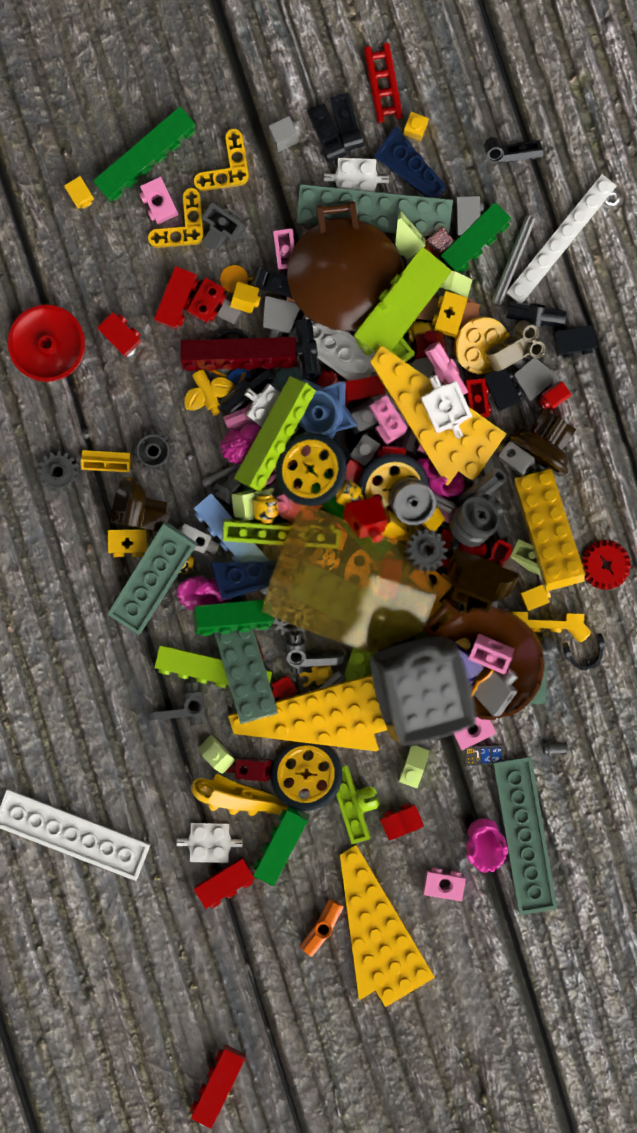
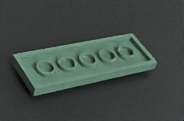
M165 522L107 615L140 635L198 543Z
M251 629L248 632L236 630L228 634L214 633L240 724L278 714L254 630Z

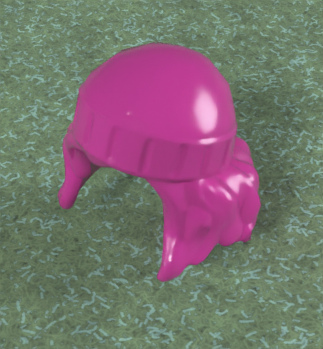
M250 423L241 430L228 431L220 444L221 453H224L223 457L227 458L230 463L242 464L262 427L256 423Z
M421 458L417 461L425 470L429 489L433 493L443 498L456 497L463 493L465 479L459 471L447 486L445 484L447 478L439 476L429 458Z
M203 576L189 577L177 587L178 593L176 596L179 598V602L186 606L188 610L193 611L195 606L230 603L231 598L221 600L216 579L207 580Z
M488 818L476 819L470 824L467 832L469 838L466 843L467 859L478 871L483 873L488 871L494 872L495 868L499 869L507 858L508 847L506 839L499 833L498 826L493 820Z

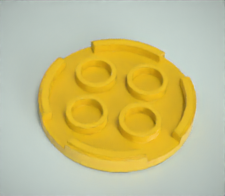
M486 316L473 318L466 322L457 333L454 341L456 359L463 368L471 373H491L494 370L486 352L491 347L509 338L510 335L506 328L494 318Z

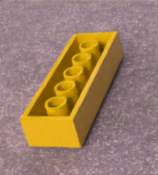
M552 469L514 478V489L546 591L584 582L585 572Z

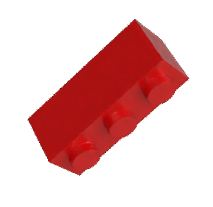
M175 266L155 315V322L177 330L178 326L182 327L185 316H183L184 311L190 306L192 291L196 292L200 282L197 280V274Z
M241 857L196 885L193 890L205 909L208 907L213 909L221 904V899L225 897L229 899L236 895L237 889L242 886L245 889L252 885L255 877L245 858Z

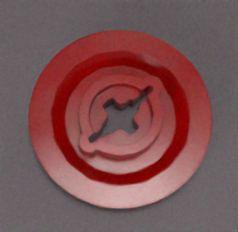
M601 540L591 544L585 550L581 559L585 572L584 578L590 585L598 589H614L626 581L630 574V557L622 545L615 541ZM603 560L611 562L609 565L611 572L606 568L602 569Z

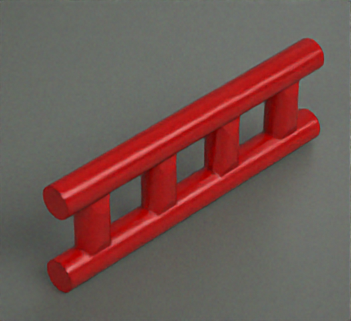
M390 43L382 44L383 50L372 52L370 46L363 48L377 123L385 122L384 116L395 114L396 120L403 119ZM385 58L387 69L375 71L373 60ZM388 77L390 88L379 90L377 79ZM392 95L393 106L382 108L380 97Z

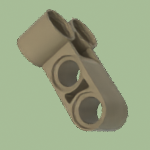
M522 320L515 326L514 335L487 350L486 354L493 370H503L527 355L534 358L541 357L545 353V345L537 340L538 328Z

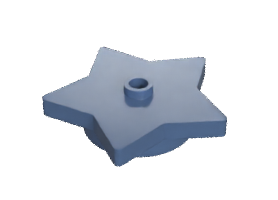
M301 380L315 389L316 392L297 426L304 428L309 433H321L333 439L337 431L358 425L345 406V381L324 388L309 380Z

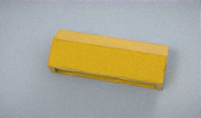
M82 450L81 470L129 472L130 453Z

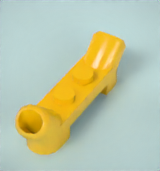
M510 612L522 619L533 632H542V628H550L549 632H561V629H566L578 642H583L591 634V630L584 624L585 614L564 613V621L528 620V612Z

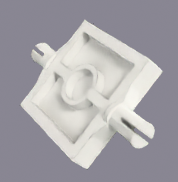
M338 158L336 174L324 173V177H331L324 178V182H335L339 188L375 191L377 183L389 184V180H382L389 179V175L377 174L376 159Z
M437 375L430 377L429 379L434 389L420 398L435 432L439 433L445 429H452L456 439L464 436L459 425L464 420L471 418L472 414L458 382L453 381L447 385H441Z
M267 384L258 395L250 388L244 393V395L252 400L251 407L245 415L261 427L280 395V392L270 384ZM296 427V429H295V431H294L293 434H295V433L297 432L296 430H298L299 427Z
M191 823L189 838H177V842H185L177 843V846H188L190 862L228 863L231 847H242V844L235 843H243V840L231 839L229 824Z

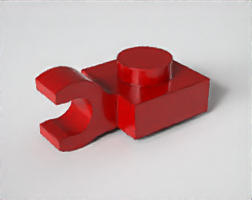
M288 675L271 685L274 689L272 691L274 699L277 697L280 700L285 699L298 692Z

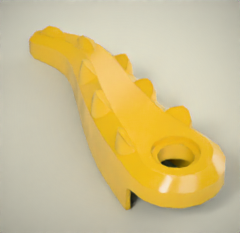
M216 774L212 780L197 778L191 786V792L195 798L209 804V808L212 811L222 807L228 809L231 815H235L239 811H247L250 816H254L258 812L273 813L280 816L282 810H287L289 807L279 800L278 797L270 793L241 785L219 774Z

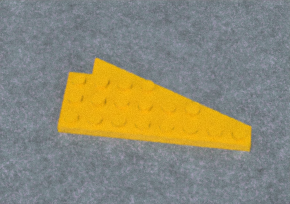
M380 345L370 363L439 476L447 478L445 483L447 486L458 471L471 481L476 479L506 433L471 408L469 410L472 417L464 420L459 425L464 436L456 439L452 429H445L436 433L420 398L434 389L431 380Z
M372 674L275 701L278 714L240 724L237 712L228 715L234 734L369 751H379L375 733L387 730L377 700Z
M354 845L340 853L358 997L361 1000L376 991L384 1006L387 1007L434 979L435 976L358 846Z

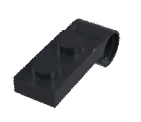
M349 93L331 97L330 102L345 151L363 147V139L357 125Z
M325 103L308 109L307 114L322 145L328 163L346 156L344 146Z
M491 137L484 143L487 158L490 162L494 163L502 161L516 162L522 159L543 157V148L540 140L501 145L498 138Z
M261 267L256 268L251 286L293 299L289 290L287 276Z

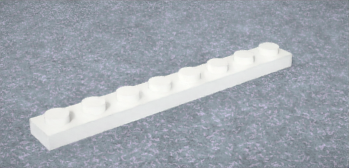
M601 174L506 292L510 298L517 303L524 302L617 185Z

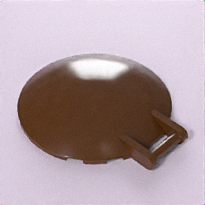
M349 201V204L324 207L316 205L318 225L311 228L299 239L289 258L287 280L291 296L296 305L304 312V315L313 322L337 331L358 330L380 302L379 297L383 291L390 289L392 286L390 282L397 274L400 276L403 272L400 255L392 241L381 230L357 219L355 201ZM350 212V217L324 219V214Z
M446 598L442 602L443 605L427 621H423L420 627L430 637L444 636L454 642L463 638L468 639L471 646L466 650L470 653L478 634L514 648L515 650L506 672L511 669L518 675V678L512 683L517 693L500 716H493L475 695H473L475 717L481 720H496V718L509 717L516 714L533 700L543 680L545 661L537 636L522 619L506 610L491 607L488 614L477 609L472 610L471 613H465L464 610L461 611L450 599ZM449 611L452 615L437 630L432 627Z

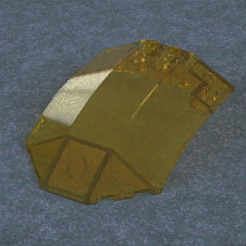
M301 505L271 577L262 612L323 637L373 653L423 632L437 594L427 572L424 573L423 569L416 571V567H411L410 561L405 559L407 553L404 550L407 549L404 541L382 534L383 539L376 543L372 541L370 536L359 538L345 519L312 506Z

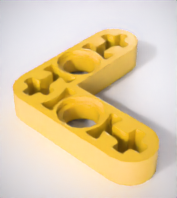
M231 129L226 134L230 168L198 173L194 178V184L199 191L241 186L248 182L249 173L243 136L239 130ZM232 134L240 137L237 139V147L242 146V148H234L233 141L229 140V138H232ZM239 152L242 154L243 158L240 162L232 160L234 153ZM239 171L242 174H246V176H243V180H239L236 177L232 178L233 182L230 183L229 173L232 172V176H237ZM219 174H224L227 180L225 183L219 184L216 181V177ZM213 175L214 185L211 186V182H206L203 187L201 184H197L200 178L204 177V180L207 181L211 180L210 176Z
M189 188L183 193L185 227L152 230L148 235V241L154 248L197 245L202 242L204 233L201 197L196 189ZM190 193L197 196V198H194V206L198 205V208L191 207L190 200L186 199L190 196ZM193 211L199 214L198 220L194 222L188 219L189 213ZM183 231H186L187 235H192L193 231H196L200 236L197 237V240H193V237H187L188 241H184ZM179 232L181 234L180 241L173 242L170 238L171 234ZM164 233H167L169 243H165V239H160L159 243H155L152 238L155 237V234H158L159 237H165Z

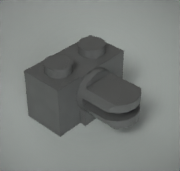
M212 202L202 217L203 220L211 225L203 239V243L209 249H219L226 237H229L231 240H239L248 224L219 203Z

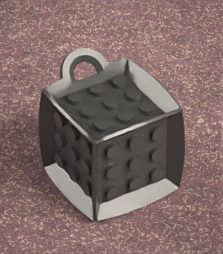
M444 636L419 639L384 649L370 656L372 678L379 707L388 733L397 743L406 745L433 740L475 725V709L468 675L460 651L450 639Z

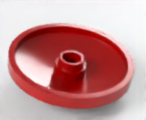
M38 305L24 311L14 321L8 336V351L14 365L25 376L39 382H55L66 378L77 369L85 353V335L80 323L67 310L54 305Z

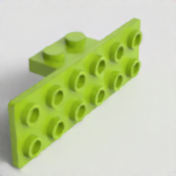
M424 247L420 248L400 276L397 274L390 282L392 285L390 289H385L380 295V302L354 334V337L374 354L380 345L391 352L450 275L451 270Z

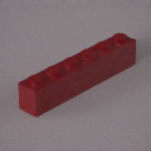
M296 337L181 340L180 362L182 370L187 371L297 367Z

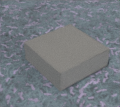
M225 299L217 317L234 325L241 310L231 308V301Z

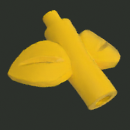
M204 370L195 372L192 377L198 387L186 393L184 403L186 410H198L206 405L207 410H211L213 416L219 414L218 406L220 404L217 398L226 397L234 390L235 385L223 377H217L210 382Z

